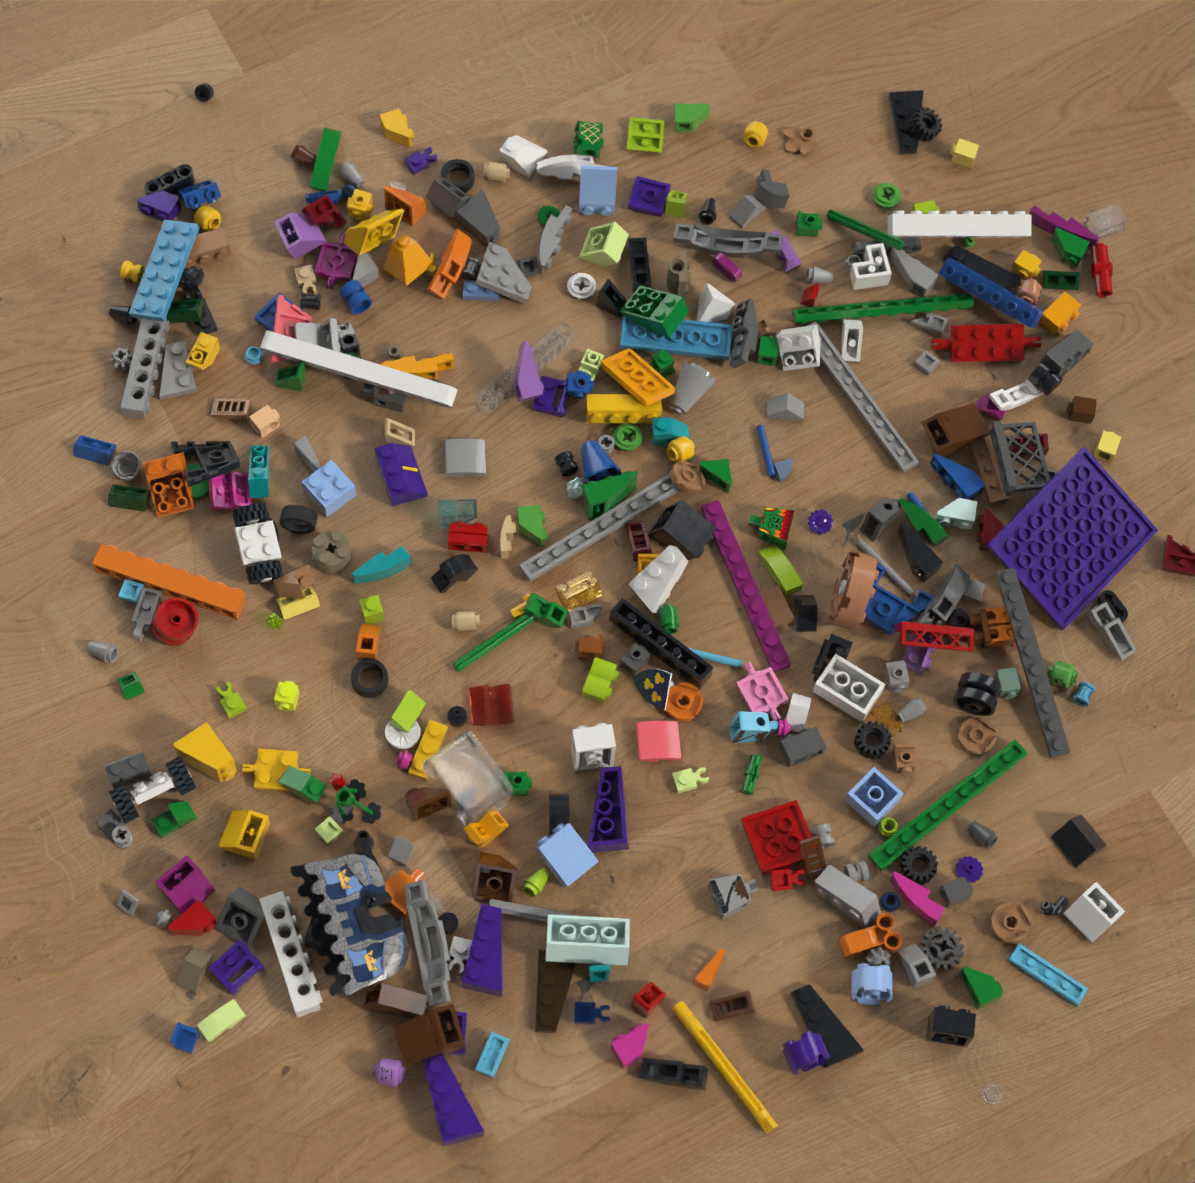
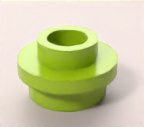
M886 817L879 822L878 830L881 835L892 837L898 831V824L893 818ZM889 825L891 830H886L884 826Z

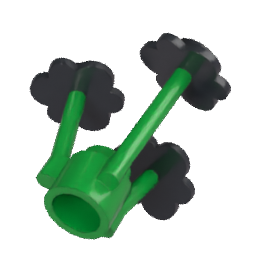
M353 779L350 785L344 786L343 789L337 792V802L335 803L337 807L332 809L333 814L331 818L335 822L339 821L340 824L351 821L354 817L352 805H356L363 810V822L373 824L375 820L381 817V806L371 802L367 808L359 803L360 798L366 797L367 792L364 789V783Z

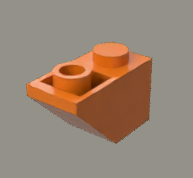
M362 623L356 648L358 661L364 659L377 660L382 625Z

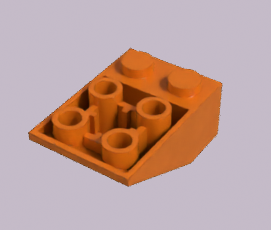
M184 452L143 462L157 518L194 509L192 489L188 487L184 478V472L189 471Z

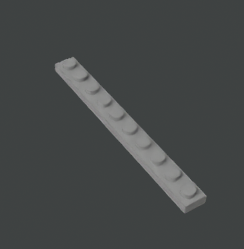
M814 322L808 325H817L820 338V361L900 471L904 473L917 466L919 463L917 458L818 323Z
M670 474L523 562L519 565V568L529 582H532L681 490L675 486Z

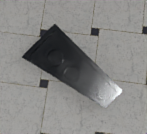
M924 90L889 92V102L899 155L917 153L919 137L915 138V133L910 132L912 128H909L908 125L910 123L908 122L910 117L922 108Z

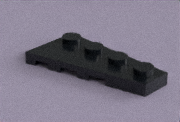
M955 245L944 255L945 261L947 258H953L1008 291H1011L1022 279V277L958 245Z
M810 984L791 992V996L808 1031L821 1035L830 1055L829 1060L824 1058L826 1068L864 1051Z

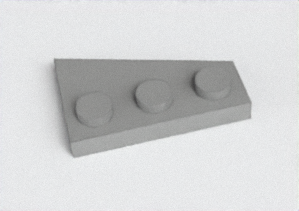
M185 341L166 345L160 400L197 392L191 366L185 364L188 358Z

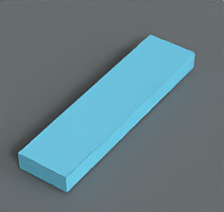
M1020 943L1008 959V962L1076 1007L1088 990L1087 987Z

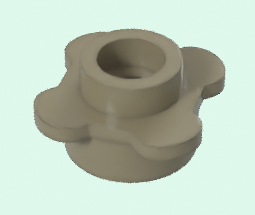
M397 343L383 349V354L390 361L398 360L405 356Z

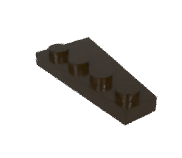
M539 950L535 1032L556 1033L576 963L546 961V950Z

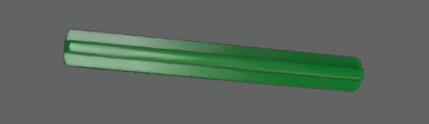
M830 209L826 214L829 220L897 250H901L904 246L903 240L833 209Z
M525 613L453 662L454 668L458 672L462 671L534 622L535 618L529 613Z

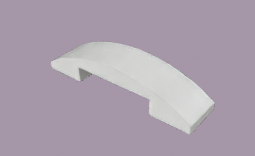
M1027 378L1024 383L1006 391L1001 389L991 393L989 398L999 410L1005 411L1021 406L1043 392L1039 390V385L1035 386Z

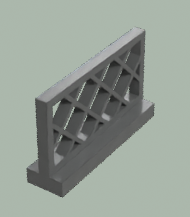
M1001 421L993 422L990 436L1005 496L1013 495V492L1041 490L1049 482L1050 478L1036 423L1001 424ZM1024 428H1031L1033 434L1029 437L1022 430ZM1004 430H1011L1016 434L1013 438H1010L1005 434ZM1018 435L1027 440L1024 445L1015 441ZM1029 442L1036 446L1037 450L1034 453L1026 448ZM1011 444L1020 449L1017 454L1009 450ZM1022 451L1031 456L1027 462L1019 457ZM1033 458L1040 462L1041 466L1039 469L1029 464ZM1015 460L1024 465L1021 470L1013 466ZM1026 467L1035 473L1031 478L1023 473ZM1038 474L1044 479L1045 483L1039 484L1033 479ZM1020 476L1028 482L1026 485H1018L1017 478Z

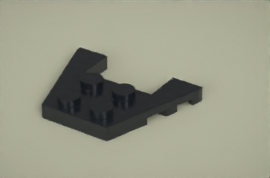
M178 441L171 442V449L174 454L184 452V455L195 454L201 466V469L184 472V478L188 487L240 467V460L231 441H206V444H195V441H187L186 445H178Z

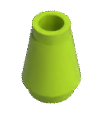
M541 867L524 881V886L522 887L524 892L530 897L540 895L550 876V872Z

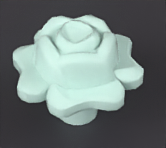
M576 477L567 483V491L570 498L577 499L582 495L583 485H585L583 478Z

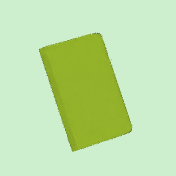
M408 690L392 715L390 726L409 733L426 703L414 692Z

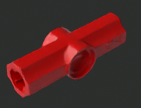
M1097 243L1091 247V276L1095 280L1096 295L1100 298H1106L1113 293L1111 281L1113 266L1109 262L1107 245Z

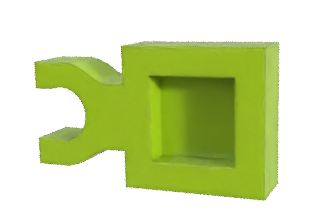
M227 682V691H222L220 687H217L216 690L223 697L220 703L228 718L231 719L247 711V708L238 691L232 693V685L230 682Z

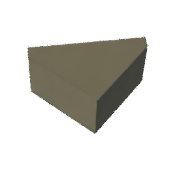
M194 947L183 960L177 985L196 992L214 955Z

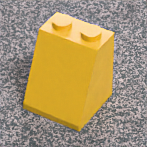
M207 722L173 744L177 757L180 756L185 764L220 783L224 780L232 779L237 772L234 758Z

